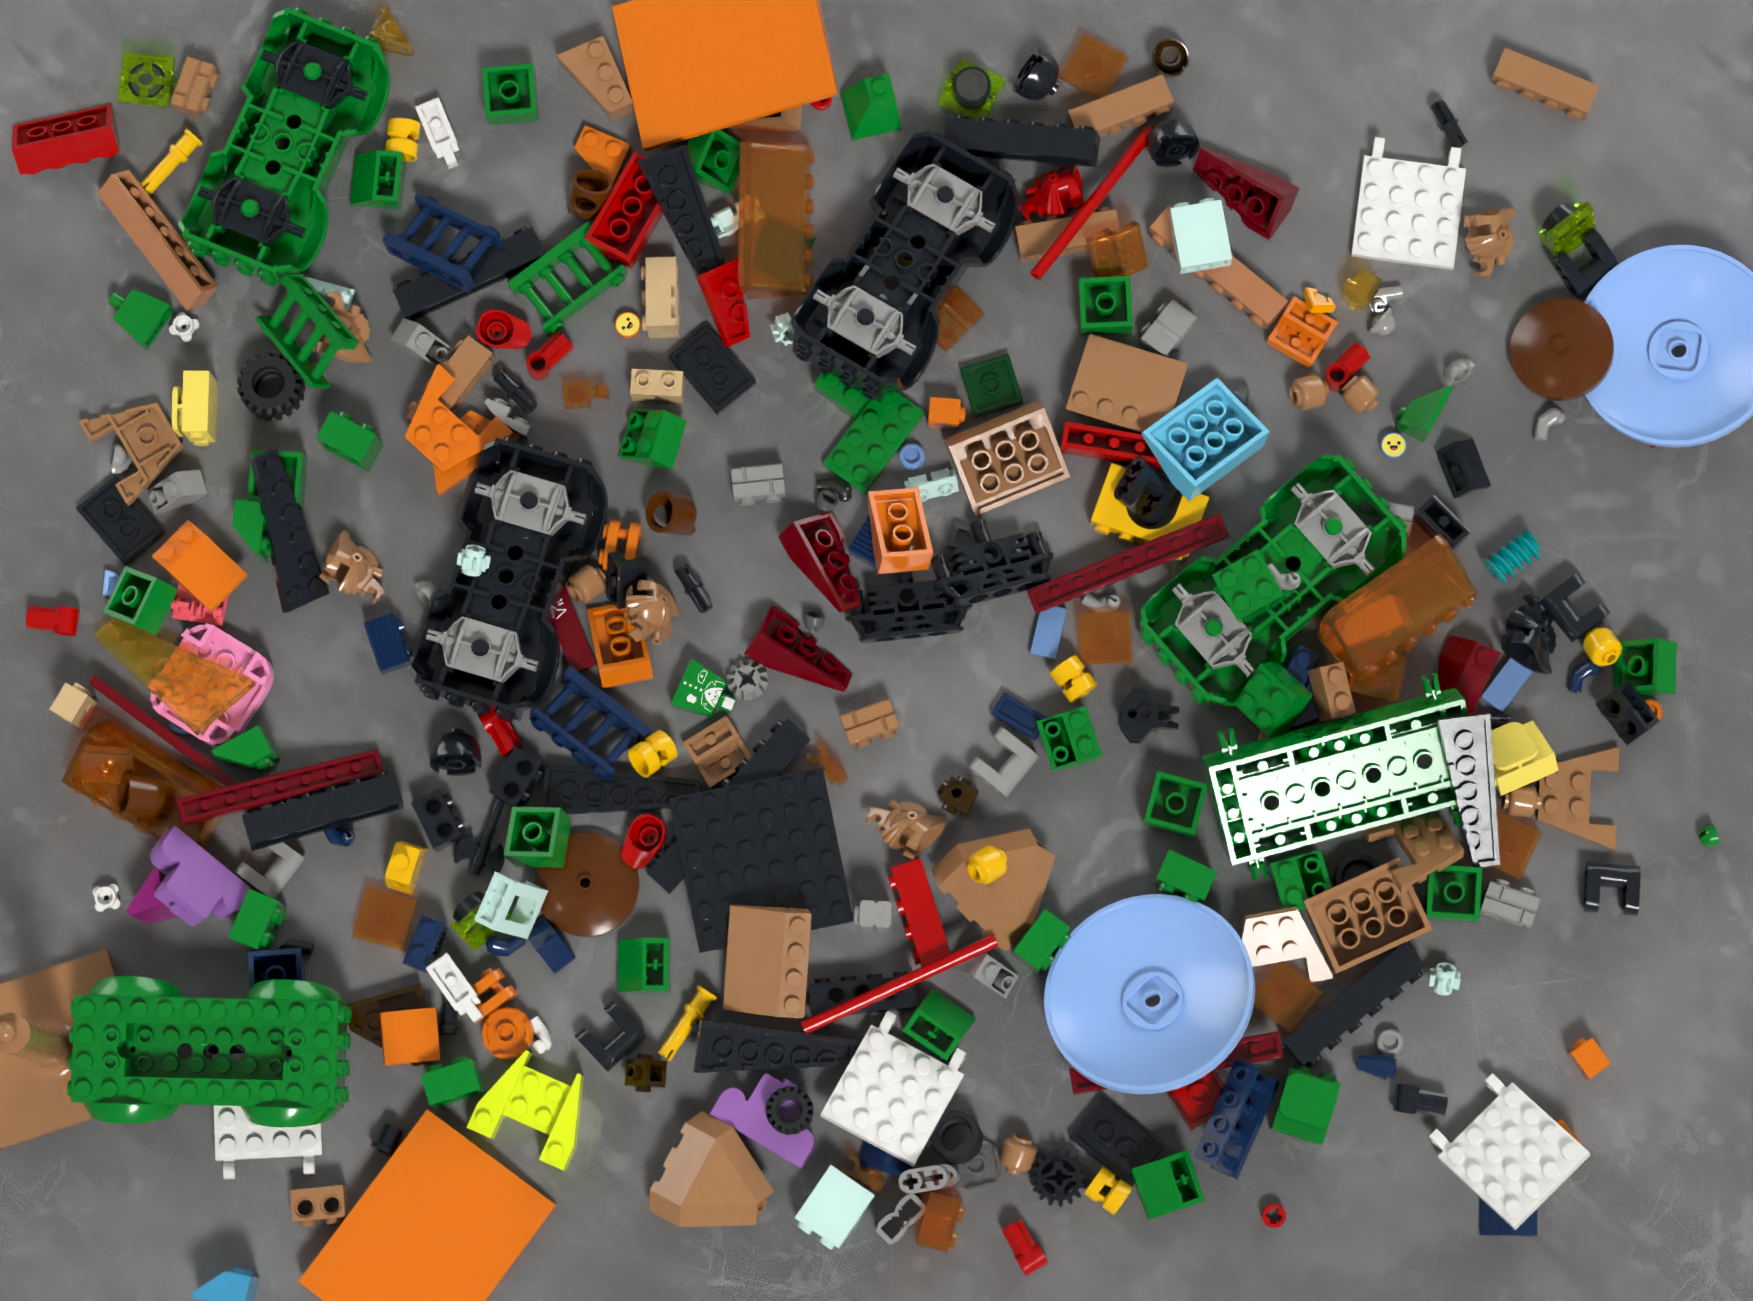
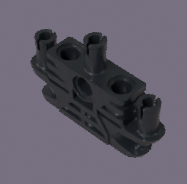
M980 519V524L978 520L970 524L977 544L954 549L948 557V562L952 563L951 570L955 572L953 576L945 554H940V559L936 555L931 560L937 578L934 586L938 590H943L948 596H951L954 599L952 604L955 607H961L1024 592L1027 589L1050 581L1051 576L1047 575V571L1049 570L1050 561L1053 559L1054 553L1048 552L1041 531H1036L1037 535L1034 532L1026 535L1027 541H1024V533L992 540L986 520ZM1028 543H1029V546H1030L1031 551H1030V550H1026L1027 547H1028ZM985 553L991 554L994 560L988 559ZM1039 568L1040 572L1039 574H1034L1033 570ZM962 588L964 593L960 595L956 589Z
M912 571L897 572L898 584L867 588L870 613L865 614L863 590H858L861 605L849 610V616L845 617V620L851 623L855 630L860 633L861 638H859V641L861 643L894 641L960 633L964 630L961 623L973 604L955 607L953 604L947 605L946 593L934 586L937 580L913 582ZM962 588L956 589L960 595L964 593ZM903 592H912L915 596L913 601L909 603L903 602L900 599ZM917 605H919V610L909 611L913 610ZM898 607L907 612H899ZM955 614L953 625L948 624L947 616ZM864 624H872L873 632L869 634Z

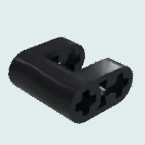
M1590 228L1581 235V240L1592 258L1577 269L1571 258L1563 251L1551 259V263L1562 281L1577 298L1597 284L1610 270L1618 265L1615 256L1602 236L1593 228Z
M1136 458L1128 465L1114 490V497L1124 506H1130L1137 501L1144 489L1148 493L1142 501L1137 515L1147 525H1154L1164 515L1176 493V487L1146 460Z
M1578 572L1540 601L1544 609L1571 642L1577 640L1610 614L1605 605L1601 603L1581 618L1566 598L1586 583Z
M1587 862L1584 874L1583 911L1598 912L1600 887L1623 888V915L1637 916L1640 900V866Z
M613 1000L603 1008L621 1027L611 1038L601 1046L584 1027L574 1035L607 1072L646 1037L642 1030Z

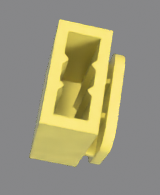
M183 371V390L180 386L173 387V431L178 437L186 436L195 446H208L209 442H216L218 382L210 371Z
M1533 720L1523 725L1518 722H1511L1491 731L1495 787L1501 796L1559 771L1555 753Z

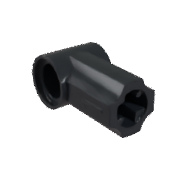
M1397 1084L1393 1110L1410 1114L1418 1112L1444 1117L1447 1109L1448 1094L1422 1090L1420 1087L1413 1085Z

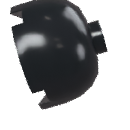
M1041 48L1038 49V56L1032 54L1017 75V78L1021 79L1018 86L1013 84L1012 91L1028 100H1041L1048 94L1052 96L1060 86V82L1057 81L1060 75L1059 65L1049 53Z
M1171 118L1164 119L1153 127L1149 132L1147 146L1150 157L1157 166L1174 167L1181 165L1182 162L1180 160L1187 156L1189 160L1193 158L1199 151L1200 143L1193 127L1182 119Z
M451 729L449 732L438 736L432 744L429 758L430 767L439 773L440 769L447 770V775L451 776L473 774L476 772V767L480 769L482 765L480 745L472 735L464 732V730Z

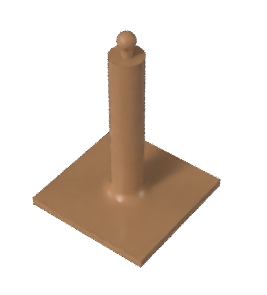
M105 949L0 984L1 1149L93 1119L82 1102H71V1096L67 1094L68 1081L72 1078V1070H69L68 1058L73 1053V1043H70L69 1032L70 1028L74 1027V1016H71L70 1007L72 1000L75 1001V995H87L99 979L116 976L109 950Z

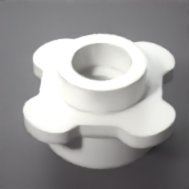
M180 312L176 315L173 324L170 325L169 332L172 335L180 336L184 342H189L192 339L194 330L199 328V322L197 319L188 317L186 313Z
M110 884L108 887L97 886L93 889L96 902L95 909L97 911L103 912L108 908L118 909L121 902L117 897V892L119 891L117 885ZM106 895L109 896V899H108V900H105V899H104V897H105Z

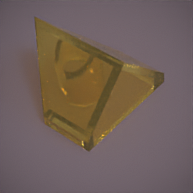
M383 6L369 32L370 37L379 42L378 44L381 46L382 51L411 57L414 55L411 45L404 38L403 32L396 24L394 18L391 17L387 7Z

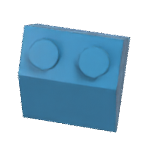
M233 1267L232 1272L224 1271L195 1290L191 1298L205 1301H254L259 1277L252 1276L253 1271Z

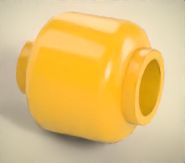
M1595 628L1589 631L1583 642L1585 653L1597 666H1607L1615 663L1622 652L1620 641L1608 628Z
M987 845L969 857L967 871L975 882L986 885L990 884L1005 874L1007 870V857L1001 849Z

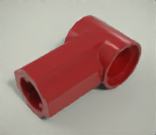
M557 332L538 351L531 353L527 357V370L532 379L539 381L547 378L550 371L574 349L573 345L563 334ZM538 361L545 364V367L541 370H534L532 368L533 363Z
M1354 342L1334 363L1328 366L1323 381H1326L1330 391H1340L1371 359V356L1362 345ZM1334 372L1339 373L1342 376V380L1334 381L1331 379L1330 374Z
M29 605L26 613V627L29 629L53 631L55 634L64 636H76L80 610L64 606H58L56 609Z
M488 712V715L477 714L503 758L510 756L515 747L518 749L522 748L521 742L512 729L510 722L498 719V715L493 712Z
M1021 1219L1001 1230L1015 1253L1014 1257L1025 1276L1030 1275L1049 1263L1038 1243L1033 1241Z

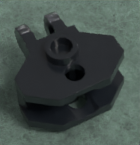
M1133 688L1122 701L1120 730L1129 743L1141 744L1151 732H1157V729L1177 730L1178 723L1158 721L1159 713L1178 714L1179 707L1159 705V702H1154L1144 688ZM1134 713L1136 717L1130 718L1128 714Z

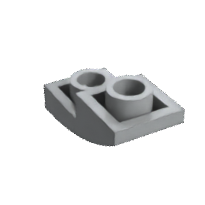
M486 398L485 404L494 417H498L519 437L529 441L533 432L528 425L529 422L514 416V419H511L513 412L508 407V402L499 398H495L494 401Z

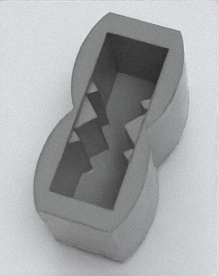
M1172 300L1169 304L1164 302L1156 312L1158 318L1153 324L1148 322L1140 332L1142 335L1140 343L1153 353L1166 357L1170 356L1197 320V317L1175 300Z
M915 1194L906 1195L897 1204L895 1212L886 1215L879 1222L876 1232L889 1245L897 1243L905 1235L908 1226L917 1223L923 1217L927 1206Z

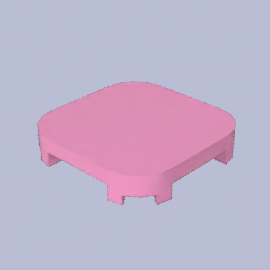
M206 623L191 629L187 628L181 634L184 637L158 679L156 681L152 679L149 689L151 690L152 708L205 743L218 747L244 732L271 689L274 681V671L270 662L259 652L216 626Z

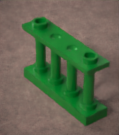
M589 222L585 223L507 282L509 289L515 297L520 293L521 295L525 294L544 318L546 323L541 327L546 336L551 332L552 334L559 332L565 326L564 322L610 287H618L626 279L627 271L623 264L615 269L600 250L585 240L592 226ZM581 247L582 249L586 248L607 275L596 285L573 258V253ZM560 263L566 264L587 290L576 300L573 299L553 273V268ZM540 278L548 282L567 306L555 316L533 289V284Z
M285 273L280 282L287 289V295L273 316H257L255 320L260 325L262 332L269 336L301 375L308 387L313 389L329 388L331 384L323 375L324 371L338 350H354L359 341L303 274ZM296 300L301 306V312L287 331L281 324V321ZM310 317L315 323V329L301 348L295 341V338ZM324 334L328 338L330 345L315 366L309 355Z

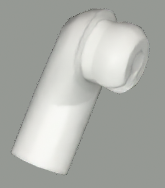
M536 1016L531 1020L534 1034L538 1038L534 1042L533 1047L539 1054H543L546 1050L549 1051L551 1049L552 1042L548 1029L540 1018Z

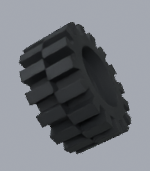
M785 1086L777 1089V1091L770 1095L766 1103L765 1110L768 1122L776 1131L785 1135H795L804 1131L812 1122V1117L814 1116L812 1100L804 1090L795 1086ZM787 1100H793L800 1106L799 1116L792 1121L784 1120L779 1112L781 1104Z

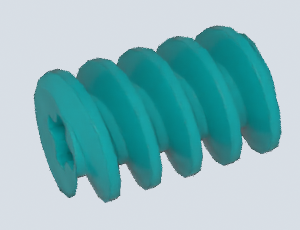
M1528 530L1523 531V536L1516 535L1514 537L1515 542L1508 541L1506 548L1499 547L1498 554L1492 552L1489 555L1490 560L1483 559L1486 569L1496 580L1499 579L1506 584L1505 574H1509L1514 578L1516 576L1514 572L1515 567L1521 572L1524 571L1522 562L1531 566V556L1537 560L1541 559L1539 545Z

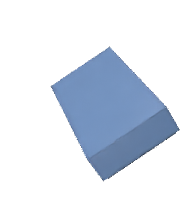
M1056 606L1039 613L1030 655L1052 660L1056 659L1067 609Z
M1510 658L1480 698L1502 713L1533 671L1524 668Z

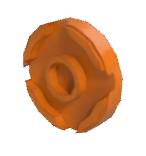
M504 1007L496 1009L486 1018L481 1035L484 1046L493 1056L511 1060L519 1058L525 1051L529 1050L533 1043L534 1029L532 1021L526 1013L518 1008Z

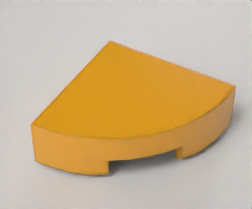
M1305 287L1303 296L1310 313L1334 312L1336 305L1331 298H1326L1317 293V289Z

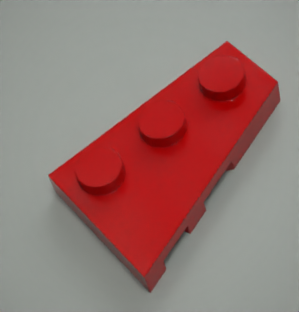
M742 257L696 276L725 348L750 338L747 306L744 305L743 296L745 282L742 280L740 267L743 266Z

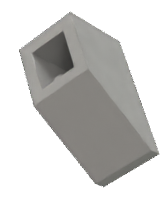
M405 318L402 319L390 339L407 353L434 368L438 364L441 365L446 359L449 360L454 350L421 324Z
M200 470L174 472L147 490L154 514H161L194 503L208 494Z
M986 953L954 967L973 981L1005 999L1019 977Z

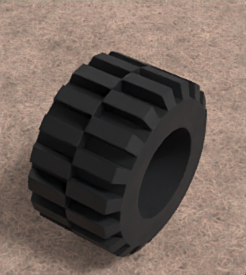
M265 352L263 357L258 353L254 355L256 358L254 361H251L249 358L246 361L248 366L246 368L241 367L239 371L242 376L237 377L239 385L237 391L241 396L242 402L251 413H254L260 419L264 417L267 421H272V418L275 417L278 421L283 420L282 415L284 414L288 417L291 416V410L293 408L298 410L300 407L299 400H304L305 396L302 391H305L304 379L281 353L276 352L275 355H272L271 352ZM271 374L283 376L285 386L278 396L266 399L258 395V385L264 377Z

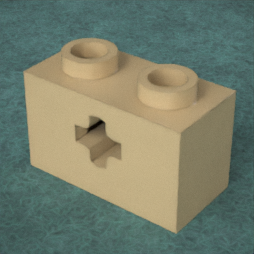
M632 369L630 386L632 401L684 402L685 376L683 371Z
M65 682L49 710L76 727L83 729L98 702L92 699L94 694L76 682L73 686Z

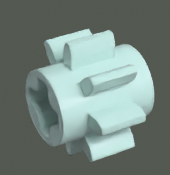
M788 312L776 316L774 324L770 325L775 342L781 340L785 346L792 344L794 338L789 326L792 317Z
M467 545L466 549H462L458 553L456 564L462 566V573L468 576H480L482 572H486V569L489 568L491 556H486L485 548L481 546Z
M1439 963L1436 969L1430 968L1428 986L1433 987V991L1439 995H1450L1453 989L1459 990L1461 972L1456 971V967L1450 963Z

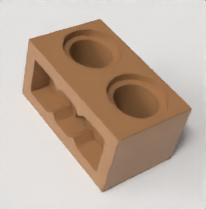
M345 1185L290 1190L292 1222L300 1223V1227L316 1226V1221L326 1220V1225L342 1223V1218H346L349 1214L347 1186ZM331 1198H336L339 1201V1208L336 1212L330 1213L327 1210V1202ZM309 1200L313 1205V1210L309 1215H303L300 1210L301 1204Z

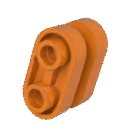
M611 519L609 524L604 525L603 539H606L605 549L600 550L599 564L603 565V570L608 568V553L618 551L620 539L627 540L625 555H621L627 561L638 558L642 524L631 522L630 528L627 530L622 529V521Z
M490 967L480 975V981L474 985L469 983L477 993L478 998L491 989L496 994L484 1004L480 1002L476 1005L484 1017L476 1023L474 1022L475 1025L488 1018L493 1011L503 1007L518 994L512 985L506 988L502 986L500 982L506 976L500 968L494 970L493 967Z

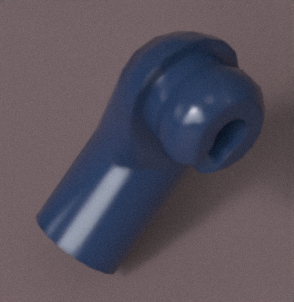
M1590 659L1575 666L1572 669L1568 691L1581 693L1584 678L1590 675H1597L1600 671V666L1595 665Z
M333 828L323 831L329 843L334 845L350 846L355 839V834L350 829Z
M490 936L485 941L487 951L493 955L503 957L510 956L526 944L523 938L517 936L512 937L508 941L497 939L496 936Z

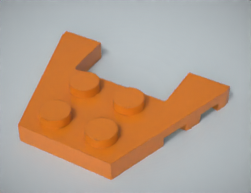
M438 364L404 438L443 473L483 451L484 446L495 441L496 438L504 439V436L509 437L513 431L498 417H495L479 435H476L438 400L456 381L452 375Z

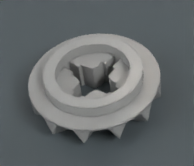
M752 659L739 660L731 666L727 674V685L735 697L742 700H753L765 692L768 685V674L763 665ZM755 671L752 680L756 686L747 683L740 688L743 679L739 672L749 675Z

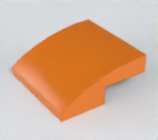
M1294 296L1268 337L1266 344L1310 369L1338 322L1324 313H1310L1307 304Z
M436 1007L379 1013L384 1066L440 1060Z

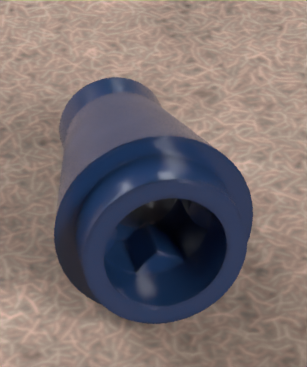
M1391 1054L1359 1055L1357 1070L1386 1081L1387 1078L1394 1079L1397 1058L1391 1057Z

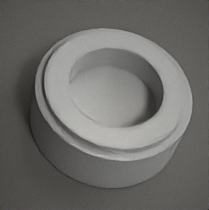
M1393 1029L1382 1031L1376 1040L1377 1049L1383 1055H1396L1403 1047L1401 1034Z

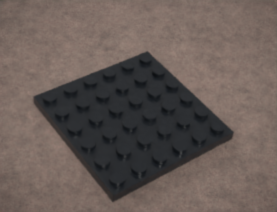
M823 767L668 798L699 953L727 948L730 905L809 909L812 914L811 930L854 922Z

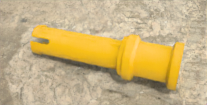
M187 128L184 130L185 134L175 145L171 144L168 150L170 152L140 183L149 196L181 162L183 164L189 160L188 156L198 146L201 147L203 145Z
M697 985V992L689 1004L685 1003L683 1009L685 1012L657 1051L658 1054L667 1058L670 1062L697 1021L704 1019V1013L711 1002L716 1001L718 998L700 985Z

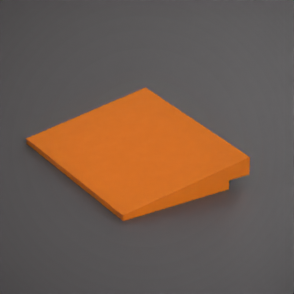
M632 0L612 6L644 151L839 95L820 0Z
M427 1109L298 1282L323 1301H486L554 1210L556 1204Z

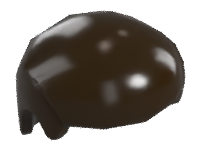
M1175 38L1163 39L1153 48L1151 53L1152 65L1156 72L1161 75L1163 74L1165 77L1179 76L1189 65V50L1184 42Z

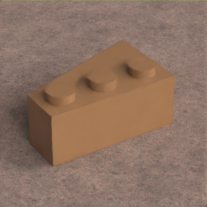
M604 36L556 55L559 65L569 73L611 121L635 112L632 99Z

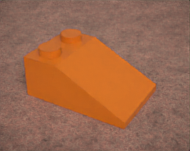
M919 487L869 491L867 495L872 545L878 574L929 570L933 550Z
M189 520L152 555V558L167 575L211 612L248 576L244 570Z
M614 604L587 609L602 689L653 679L646 638L636 642L629 635V632L635 629V627L626 620V608L619 610Z

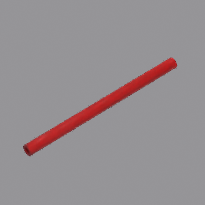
M1144 127L1030 271L1033 278L1041 280L1146 147L1149 132L1152 130L1151 127Z
M992 934L802 1021L801 1025L805 1033L808 1034L998 947L997 941Z

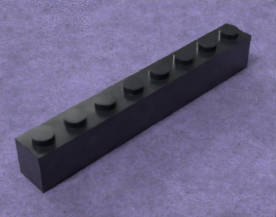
M788 718L784 723L779 720L770 729L773 735L767 741L761 739L752 749L755 753L749 761L744 758L734 769L738 773L733 779L730 780L727 777L717 788L778 776L811 739ZM675 835L664 845L667 851L661 857L656 854L646 865L649 868L646 874L669 895L684 879Z

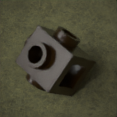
M951 776L949 781L944 780L937 794L941 795L939 802L943 804L941 807L943 810L952 815L958 812L967 817L979 795V791L971 787L972 782L966 778L958 776L956 779ZM954 793L961 794L959 798H954L952 795Z
M637 1054V1059H626L625 1086L635 1087V1092L650 1093L651 1088H665L667 1061L653 1060V1055Z

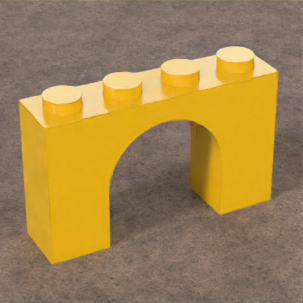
M1111 463L1090 526H1093L1096 532L1108 535L1109 532L1119 535L1118 539L1124 542L1133 543V541L1143 544L1201 521L1209 497L1199 494L1191 501H1188L1182 495L1176 515L1169 524L1159 529L1142 528L1129 517L1126 506L1114 497V490L1127 468ZM1189 554L1179 557L1175 560L1181 561L1182 558L1188 559Z

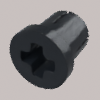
M384 1123L376 1141H372L370 1146L392 1157L404 1132L390 1124Z

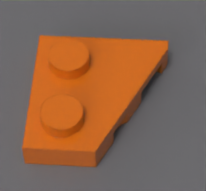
M585 125L574 148L579 156L589 165L590 169L607 174L614 186L632 147L626 142Z

